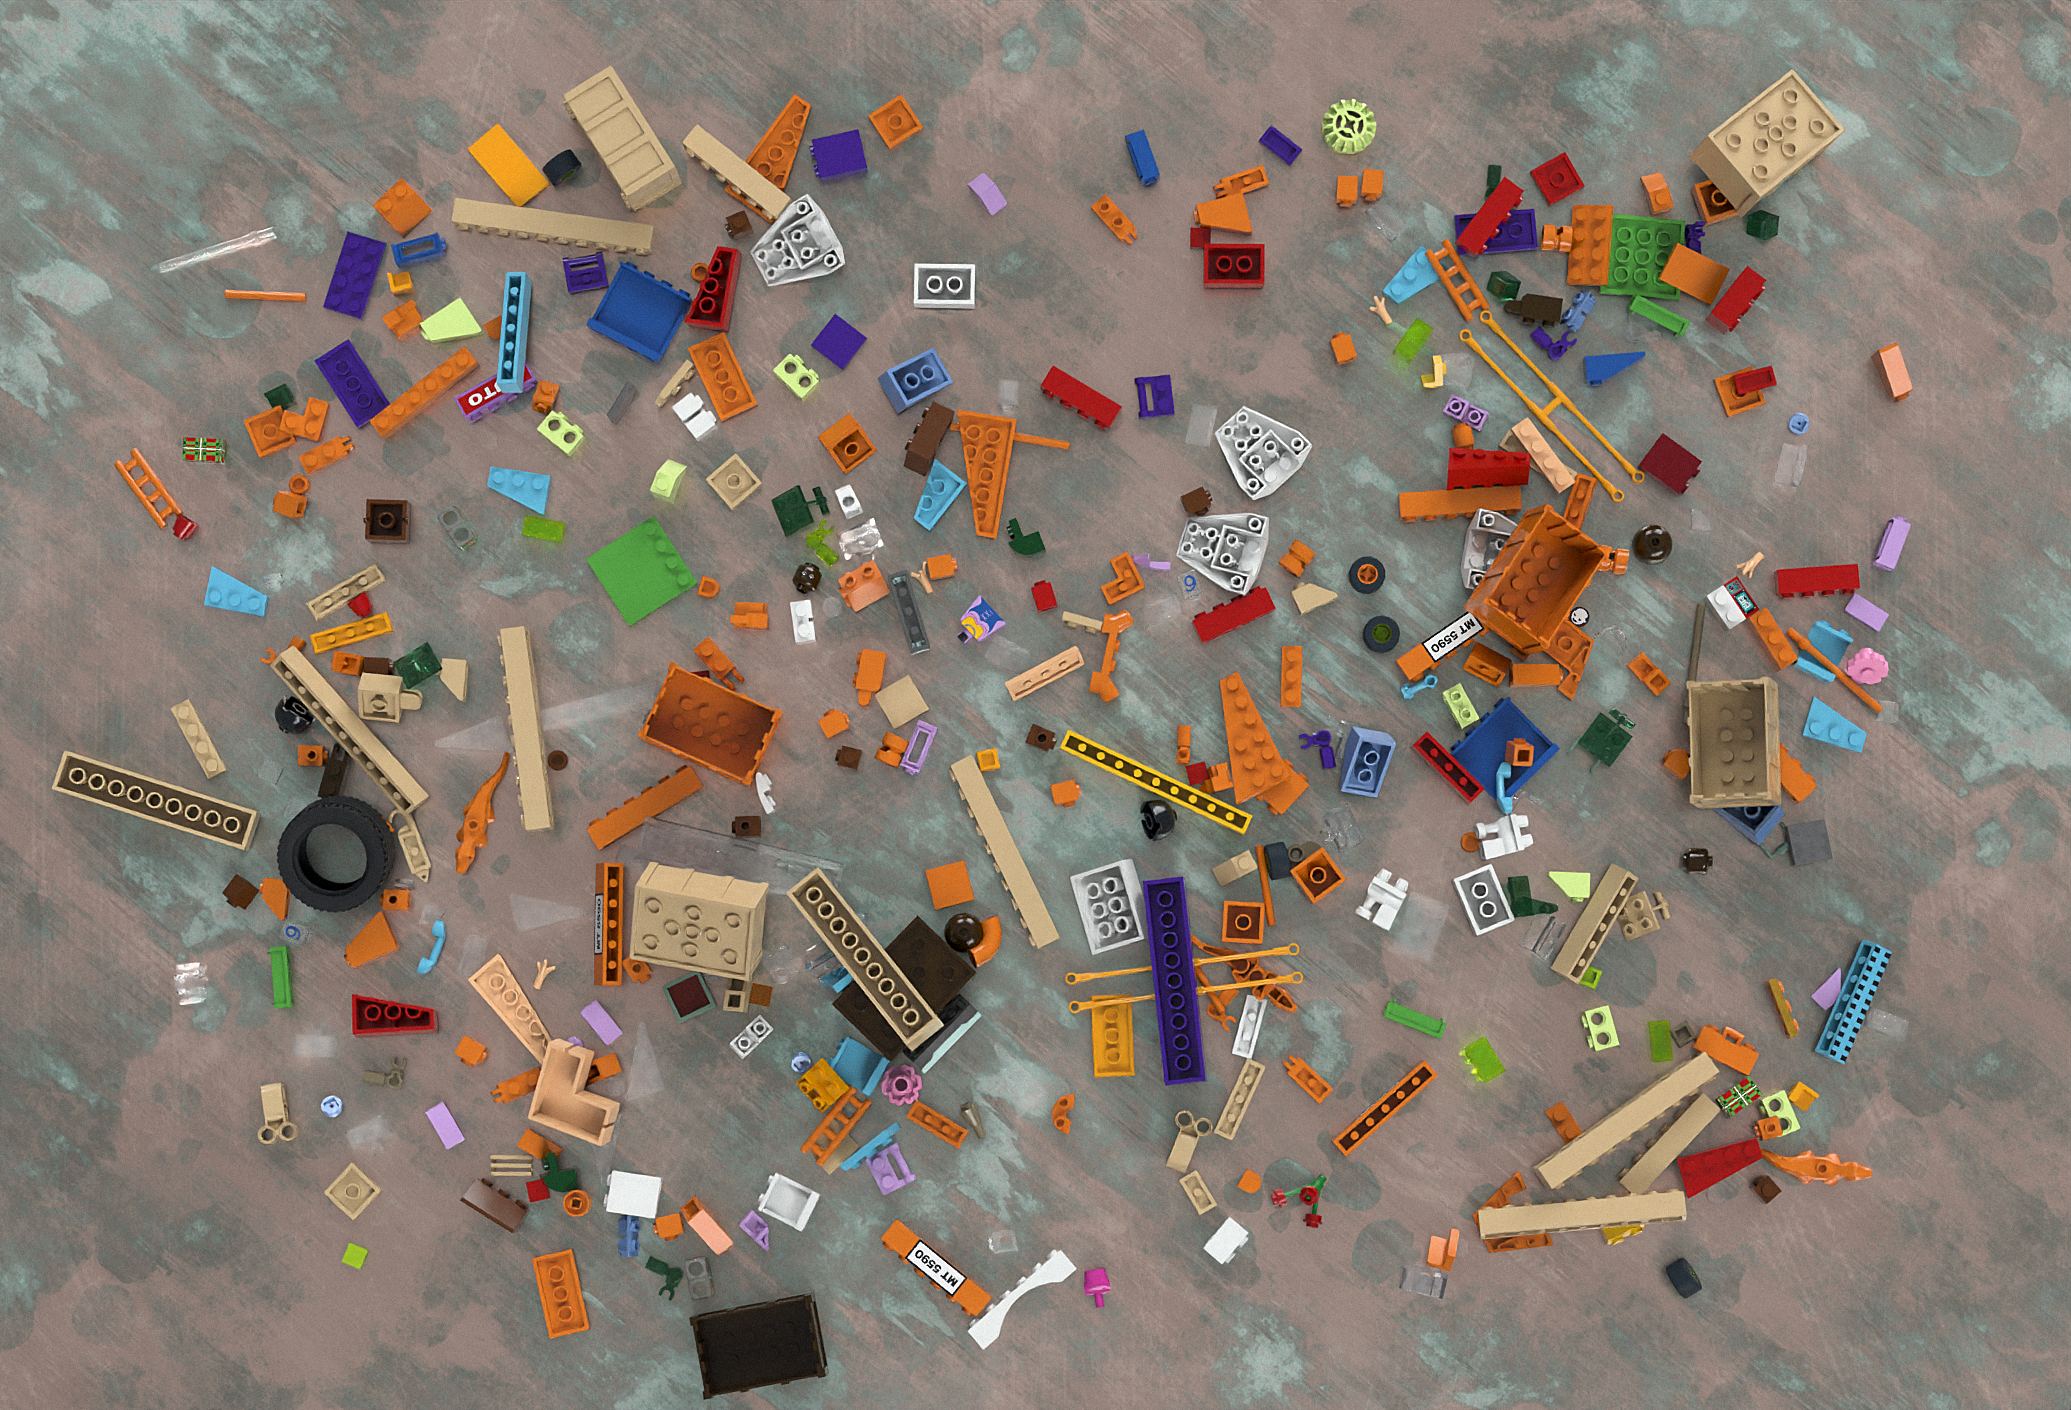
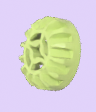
M1355 99L1351 101L1340 100L1338 103L1331 105L1325 113L1321 126L1322 136L1326 144L1333 151L1343 155L1358 154L1364 151L1374 138L1376 131L1374 114L1367 108L1366 104H1361ZM1347 111L1356 112L1361 117L1356 119V117L1348 115ZM1339 116L1341 121L1340 128L1336 129V120ZM1363 120V130L1359 134L1357 131L1358 122ZM1346 123L1349 125L1353 124L1352 130L1345 128Z

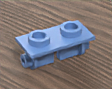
M1581 290L1573 298L1571 307L1564 312L1560 324L1569 326L1568 329L1573 332L1576 329L1579 330L1586 319L1581 315V312L1583 311L1588 315L1596 303V297L1591 295L1590 291Z
M621 1215L620 1219H618V1234H625V1238H618L620 1257L638 1256L640 1249L638 1241V1231L640 1229L639 1216Z

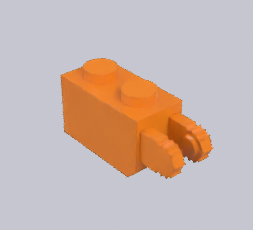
M709 637L693 649L721 682L723 681L731 691H734L736 688L726 678L729 674L733 673L735 678L741 683L745 681L733 663Z
M862 649V652L857 654L856 665H859L858 673H854L852 685H856L855 689L859 691L858 703L863 708L869 705L872 693H878L881 690L887 657L886 652Z

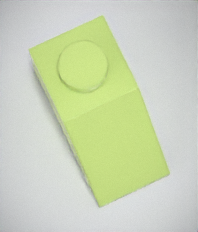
M1547 872V877L1567 898H1572V902H1584V898H1589L1590 873Z

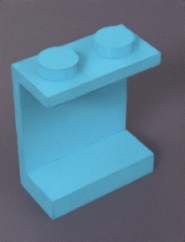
M1816 621L1807 638L1811 641V645L1838 667L1848 645L1854 639L1850 638V634L1844 630L1839 629V631L1832 629V625L1826 621ZM1801 649L1797 656L1798 660L1794 662L1793 667L1827 684L1832 683L1836 675L1832 674L1805 649Z
M848 1036L846 1039L842 1038L836 1047L839 1050L836 1057L831 1056L828 1064L844 1082L870 1096L890 1061Z

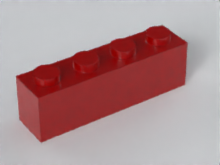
M1504 177L1456 240L1455 244L1473 258L1477 254L1482 255L1488 247L1485 243L1489 238L1492 240L1500 231L1497 227L1501 222L1505 224L1512 215L1509 212L1512 207L1515 206L1517 208L1523 201L1522 194L1524 190Z
M1055 366L1051 367L1040 385V389L1043 390L1042 394L1050 399L1053 397L1060 400V405L1067 409L1072 407L1077 410V415L1086 420L1089 417L1095 421L1094 425L1103 430L1111 428L1122 410L1121 405Z
M1858 564L1779 569L1774 572L1776 596H1782V599L1794 598V595L1802 594L1804 598L1814 597V593H1822V596L1834 595V592L1842 591L1843 595L1854 594V590L1860 588Z
M1260 586L1249 590L1250 594L1242 597V594L1231 599L1232 603L1225 606L1221 603L1212 608L1213 611L1208 614L1204 611L1195 615L1192 625L1201 644L1274 612L1276 608L1266 587L1262 589Z
M1428 732L1411 747L1468 805L1485 789Z

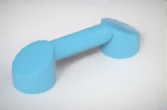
M1502 762L1496 774L1497 803L1503 813L1511 814L1512 797H1505L1504 778H1510L1511 764Z
M438 919L431 933L437 936L429 959L422 958L417 969V973L422 975L435 966L446 938L445 924Z

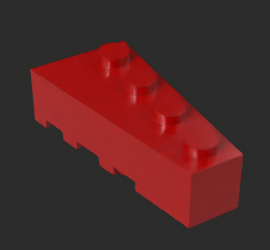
M717 246L708 266L706 276L700 284L699 292L693 300L692 308L685 318L684 322L688 326L728 332L742 255L738 249Z
M1460 447L1449 448L1446 491L1454 490V487L1463 486V489H1472V485H1483L1484 488H1490L1499 483L1502 487L1528 485L1530 453L1474 450Z
M352 994L353 1035L357 1038L438 1033V1017L434 1009Z
M1757 1137L1678 1157L1677 1161L1689 1199L1763 1157Z

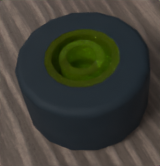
M568 149L547 162L542 171L552 185H558L575 174L582 165L572 150Z
M1383 615L1370 619L1363 630L1365 645L1371 651L1377 653H1386L1392 650L1400 637L1397 623L1390 617Z
M1277 842L1265 845V861L1270 879L1277 880L1290 877L1291 865L1285 843Z
M1684 1258L1666 1267V1272L1672 1284L1683 1298H1688L1702 1289L1698 1276Z

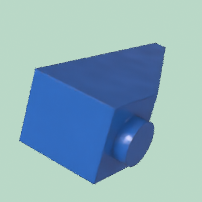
M1645 351L1584 357L1585 384L1590 383V386L1603 385L1602 382H1606L1645 357Z

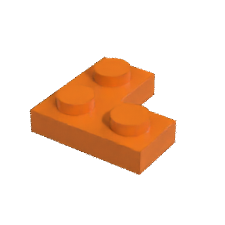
M309 397L304 416L284 410L278 431L318 442L329 402Z
M1128 551L1110 560L1118 579L1100 587L1109 606L1145 589V585Z

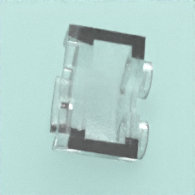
M201 962L176 965L177 975H174L176 994H179L180 997L179 1004L188 1005L205 1002V998L208 997L206 985H202V978L205 977L204 965H201Z

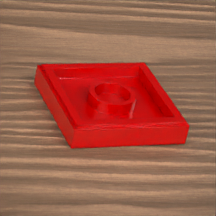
M1566 152L1530 171L1549 207L1585 187Z

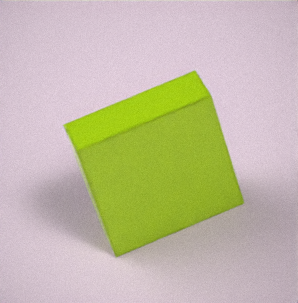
M1588 966L1579 984L1595 990L1602 971Z
M350 1242L341 1262L361 1269L369 1250Z

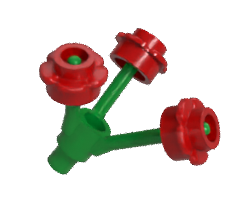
M1320 1175L1311 1183L1285 1194L1282 1189H1274V1194H1271L1274 1206L1279 1205V1208H1282L1283 1205L1287 1204V1197L1300 1193L1299 1198L1308 1206L1313 1205L1312 1214L1306 1213L1303 1222H1306L1307 1227L1318 1228V1225L1323 1224L1321 1222L1322 1216L1316 1215L1321 1190L1324 1187L1323 1184L1327 1179L1324 1175Z

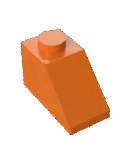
M1661 173L1641 177L1640 180L1651 216L1671 211L1674 205L1669 188Z
M264 878V882L260 883L259 889L262 899L279 920L287 921L291 891L285 887L283 879Z
M615 1053L592 1061L585 1087L622 1072Z

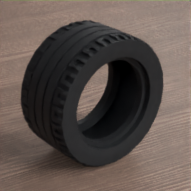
M335 795L334 797L328 796L327 798L324 797L314 801L290 821L279 840L277 863H279L278 870H280L279 874L283 878L282 881L285 883V887L291 891L290 893L296 899H299L302 904L304 903L308 907H313L315 910L337 913L338 911L345 912V910L349 911L352 908H357L378 891L387 880L393 868L395 845L393 843V833L389 829L390 826L382 818V814L377 812V809H373L370 804L368 805L365 801H360L358 798ZM325 824H336L353 831L363 843L366 851V868L362 877L348 883H335L321 877L313 869L307 856V840L312 829Z

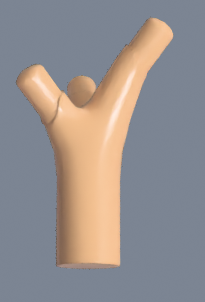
M1375 296L1374 301L1377 308L1370 307L1369 310L1378 313L1385 325H1388L1393 321L1386 311L1385 298L1382 297L1380 302L1377 296Z
M1758 552L1748 562L1736 565V568H1744L1742 574L1745 575L1748 572V577L1752 578L1755 566L1764 556Z
M923 562L919 574L912 572L911 576L918 579L926 594H929L934 590L927 577V562Z
M546 959L543 961L542 966L540 962L536 963L538 973L533 984L534 988L540 989L546 975L555 970V966L546 969L548 962Z

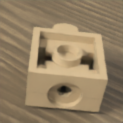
M362 673L358 686L359 719L400 723L403 709L418 710L420 708L423 698L422 693L419 690L403 689V677Z

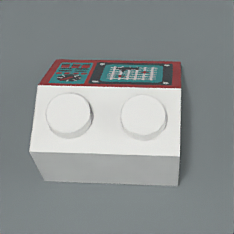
M1737 576L1703 598L1725 632L1760 610Z

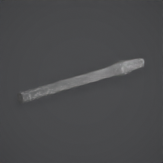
M273 227L259 232L257 230L249 232V235L158 263V267L162 271L251 242L255 244L261 242V239L275 235Z

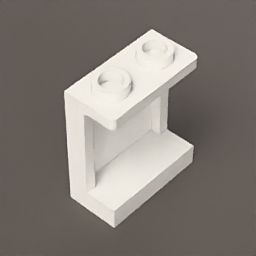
M613 1170L612 1174H608L607 1186H610L609 1195L605 1194L604 1206L607 1207L606 1211L657 1218L663 1177Z
M776 1173L775 1176L770 1175L766 1186L769 1188L766 1194L762 1193L758 1199V1210L802 1232L821 1194L779 1173Z

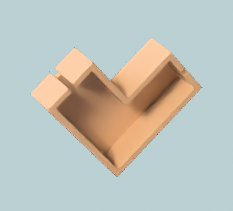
M559 1038L548 1043L528 1119L602 1146L610 1142L615 1125L612 1122L616 1121L620 1103L584 1090L594 1051L581 1046L574 1047L573 1043Z

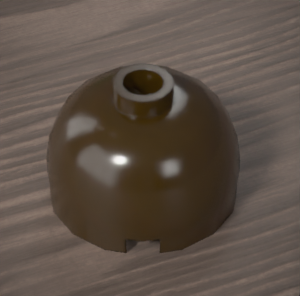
M1659 525L1642 527L1635 533L1632 540L1634 556L1640 562L1647 565L1662 563L1670 556L1672 551L1670 533Z
M969 913L954 915L945 925V941L954 951L968 953L969 949L976 947L982 941L983 928L980 923L981 921Z

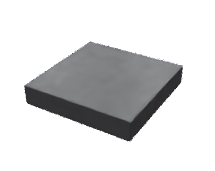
M626 382L607 413L612 423L618 425L638 391L634 384Z
M1825 819L1785 826L1793 866L1833 859Z

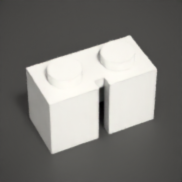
M690 393L672 406V408L694 438L699 441L717 427L714 423L717 419L710 411L706 413L702 408L705 404L698 395L694 397Z
M811 600L790 602L796 644L817 642L814 622H809V620H814Z
M1228 1217L1204 1245L1203 1249L1221 1264L1224 1262L1228 1264L1235 1256V1253H1233L1237 1246L1241 1248L1249 1239L1246 1237L1248 1232L1232 1218Z

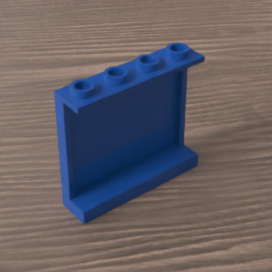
M620 261V268L594 316L589 318L586 325L589 329L659 365L693 301L689 297L690 294L682 289L677 291L672 288L673 285L665 280L659 282L654 279L655 276L650 272L644 270L642 273L636 270V265L628 261L626 264Z
M1510 697L1505 700L1501 698L1494 705L1496 709L1491 714L1487 712L1479 719L1481 724L1477 728L1472 726L1465 733L1467 738L1463 742L1458 740L1450 748L1453 751L1451 755L1485 788L1484 790L1496 802V774L1501 763L1506 762L1504 761L1506 741H1514V738L1526 739L1527 743L1534 746L1532 766L1511 765L1510 778H1504L1505 797H1512L1560 749L1510 701Z

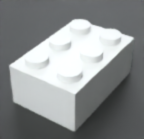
M915 264L914 307L975 309V264Z
M1492 864L1451 880L1475 937L1515 921Z

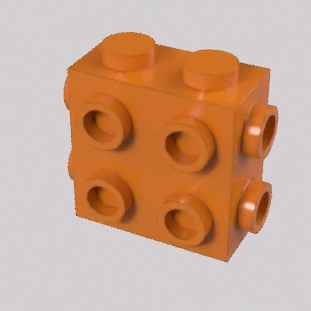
M873 560L863 563L859 568L845 573L838 579L841 585L838 590L847 607L852 606L855 612L891 593Z
M1286 758L1283 762L1292 778L1255 796L1260 802L1264 800L1268 804L1267 809L1275 816L1277 813L1281 816L1309 787L1307 783L1309 780L1301 772L1297 774L1292 769L1294 767L1292 763Z

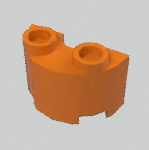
M1067 1094L1059 1098L1052 1109V1120L1055 1127L1068 1135L1071 1120L1066 1117V1112L1068 1109L1073 1108L1075 1094Z

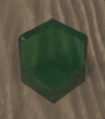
M1763 210L1749 214L1747 216L1746 233L1763 240L1778 235L1779 216Z
M1508 271L1491 272L1487 291L1500 301L1516 300L1521 281Z
M286 383L264 393L272 408L281 405L283 410H286L297 404Z

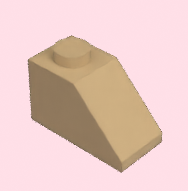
M1304 582L1294 586V590L1290 593L1300 616L1338 598L1337 593L1310 583L1305 585Z
M442 658V663L438 664V675H441L440 679L458 700L466 702L469 662L467 660Z
M1247 850L1216 866L1212 871L1220 887L1256 870L1258 867L1250 851Z

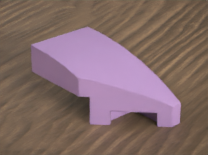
M1149 554L1132 555L1133 563L1141 567L1161 572L1170 571V562H1149Z
M1840 968L1811 996L1825 1011L1836 1002L1842 989V970Z
M751 1209L738 1225L763 1249L768 1251L769 1230L767 1222Z

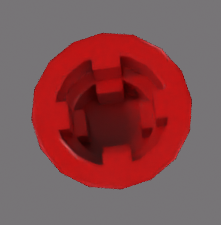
M178 514L172 528L174 530L173 535L181 540L189 538L198 527V524L186 516Z
M366 592L347 604L357 617L361 616L364 618L372 613L370 608L373 606Z

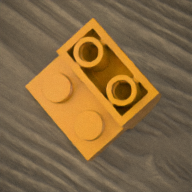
M823 1058L796 1082L801 1092L811 1100L821 1113L825 1112L849 1089Z

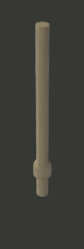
M1705 604L1697 605L1688 681H1696ZM1689 690L1686 691V699H1683V724H1688Z

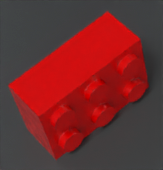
M1204 243L1203 288H1264L1265 244Z
M1747 266L1705 321L1723 334L1727 330L1732 332L1741 321L1739 315L1744 316L1754 304L1751 300L1756 301L1766 287L1763 284L1767 280Z

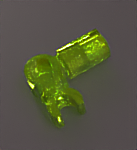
M824 519L820 522L818 530L815 529L807 535L806 546L810 550H816L817 555L829 566H833L840 556L826 543H821L825 539V535H830L834 531L833 526L829 530L823 528L827 523V520Z

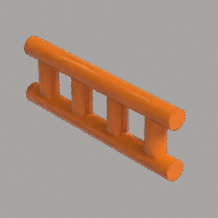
M1447 238L1441 242L1444 247L1435 254L1430 249L1424 254L1466 321L1473 318L1472 310L1481 306L1484 311L1490 305ZM1449 255L1455 265L1445 271L1439 260ZM1460 272L1465 282L1455 288L1450 277ZM1470 289L1476 299L1466 305L1460 294Z
M137 448L130 452L133 457L130 461L123 465L119 460L114 463V466L159 528L162 529L167 525L164 521L167 516L174 513L177 517L178 514L182 515L183 511ZM139 465L145 474L135 481L128 471ZM151 481L157 490L147 497L140 487ZM162 496L168 507L158 513L152 503Z
M851 1085L800 1148L805 1154L809 1149L819 1157L815 1162L821 1167L872 1105V1102L867 1098L864 1102L856 1098L854 1093L857 1090ZM847 1102H850L857 1108L851 1118H848L841 1112ZM834 1118H837L844 1124V1127L838 1134L828 1128ZM822 1133L832 1141L825 1150L815 1144Z

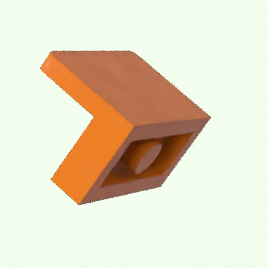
M1476 642L1462 669L1499 687L1512 660Z
M1452 1228L1448 1240L1435 1236L1431 1237L1426 1262L1428 1266L1450 1272L1456 1256L1460 1230Z

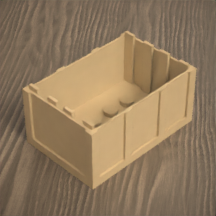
M611 65L563 94L565 100L562 103L571 120L575 118L621 190L622 193L620 195L628 210L633 209L635 213L682 184L675 165Z
M1792 69L1707 135L1689 158L1693 163L1696 162L1737 210L1736 213L1742 218L1757 202L1771 195L1786 179L1799 173L1810 160L1817 155L1823 154L1845 129Z
M1760 677V679L1714 682L1686 681L1687 690H1689V717H1687L1690 727L1691 758H1688L1689 767H1691L1690 803L1700 809L1781 805L1778 684L1769 677Z
M650 862L635 885L629 959L749 981L763 956L762 938L769 883L761 882L759 884L734 879L732 876H716L695 872L694 869L686 868L684 870L659 865L657 862Z

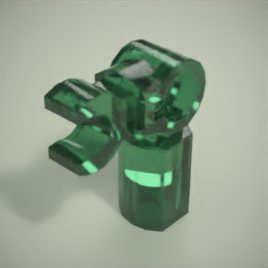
M1488 165L1486 186L1489 188L1484 194L1485 202L1501 181L1502 166Z
M650 1256L645 1269L662 1277L664 1275L667 1276L665 1280L667 1284L660 1289L659 1295L661 1296L664 1290L670 1291L669 1300H672L675 1295L674 1287H678L683 1278V1270L677 1266L671 1268L668 1263Z

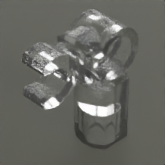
M1328 716L1327 720L1333 722V727H1324V730L1328 732L1336 730L1338 734L1343 735V737L1339 738L1335 757L1344 760L1345 746L1351 728L1357 726L1353 722L1343 720L1338 722L1336 718Z

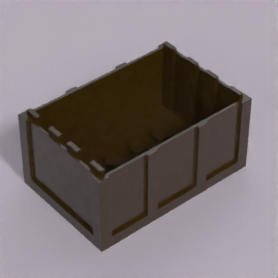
M918 915L885 948L887 954L936 1015L945 1005L947 1006L952 1001L951 999L970 979L973 980L977 975V972ZM856 981L832 1003L891 1062L907 1046Z
M814 1292L706 1312L689 1317L690 1326H693L704 1386V1391L702 1392L704 1400L711 1399L716 1395L737 1391L743 1393L753 1388L779 1383L781 1385L790 1384L792 1381L816 1376L822 1378L829 1374Z

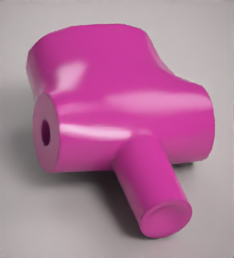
M1106 1270L1085 1271V1295L1095 1296L1096 1308L1104 1307L1102 1294L1111 1292Z

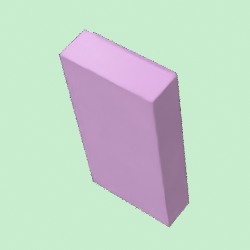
M1856 593L1853 594L1843 610L1876 632H1879L1889 616L1888 613Z

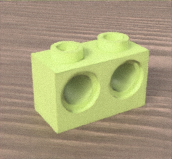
M789 354L773 372L804 401L820 385L817 380L819 376L812 369L808 371L803 366L805 363L799 356L795 355L793 357ZM790 364L796 366L795 372L791 374L785 371V368ZM808 378L811 383L808 387H801L800 381Z
M551 411L537 430L571 457L585 440V437L582 435L584 431L576 424L571 426L567 423L568 418L560 411L557 414ZM558 421L560 427L555 431L550 430V424ZM568 434H574V442L566 443V436Z
M1460 683L1441 693V697L1459 730L1480 719Z
M1609 1005L1583 1012L1584 1016L1581 1017L1583 1028H1587L1589 1036L1586 1037L1589 1048H1593V1051H1598L1620 1045ZM1594 1013H1598L1601 1016V1022L1598 1025L1593 1024L1591 1021ZM1599 1033H1604L1607 1037V1041L1603 1045L1597 1042Z
M1785 1090L1759 1099L1760 1105H1758L1762 1116H1766V1118L1778 1116V1119L1783 1118L1786 1121L1787 1126L1782 1130L1783 1135L1781 1136L1801 1128ZM1773 1099L1779 1104L1776 1111H1772L1769 1108V1103Z

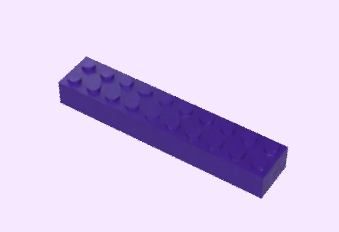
M1183 876L1143 881L1164 1082L1166 1086L1207 1082L1186 881Z

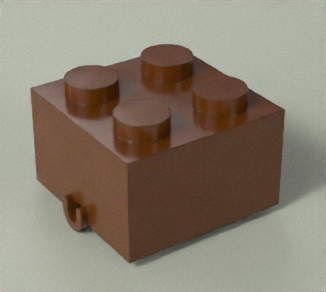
M367 499L366 515L363 518V522L366 524L365 540L378 543H409L411 503L407 500Z

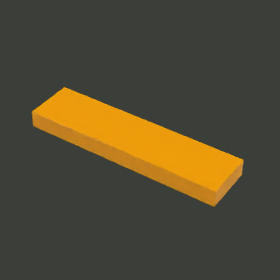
M384 612L309 636L314 653L318 655L393 632L388 612Z

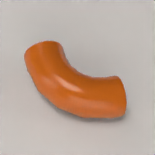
M998 915L980 922L983 928L982 941L976 947L969 949L968 952L970 961L975 968L991 960L1000 947L1002 929Z

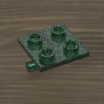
M796 485L771 500L785 537L796 533L814 522L809 507L819 505L822 516L830 513L826 503L828 500L823 496L820 486L812 489L816 498L813 501L806 502L800 485Z
M428 642L393 662L400 677H403V682L408 690L443 669Z
M1614 707L1608 714L1617 720L1616 723L1600 712L1577 742L1609 767H1611L1633 737L1619 725L1623 724L1630 731L1636 725L1627 718L1625 713H1620Z
M1528 876L1507 877V890L1511 896L1510 909L1514 918L1538 914L1550 915L1558 911L1557 904L1531 897Z

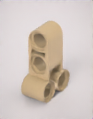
M283 1083L262 1085L261 1097L266 1126L259 1129L258 1139L264 1144H274L278 1141L279 1137L285 1141L297 1139L300 1130L296 1124L289 1122ZM288 1126L293 1128L291 1137H286L284 1134V1130ZM268 1129L273 1132V1137L269 1141L264 1138V1133Z
M1180 1110L1175 1115V1123L1180 1127L1166 1166L1185 1173L1199 1136L1210 1134L1212 1123L1205 1117L1194 1121L1192 1114L1188 1110ZM1183 1113L1188 1114L1190 1117V1121L1186 1125L1178 1122L1179 1115ZM1200 1121H1206L1209 1124V1129L1206 1132L1198 1131L1197 1125Z

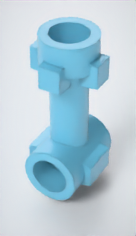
M1427 673L1423 680L1413 685L1404 684L1400 688L1404 699L1413 698V693L1425 687L1435 688L1438 681L1437 676Z

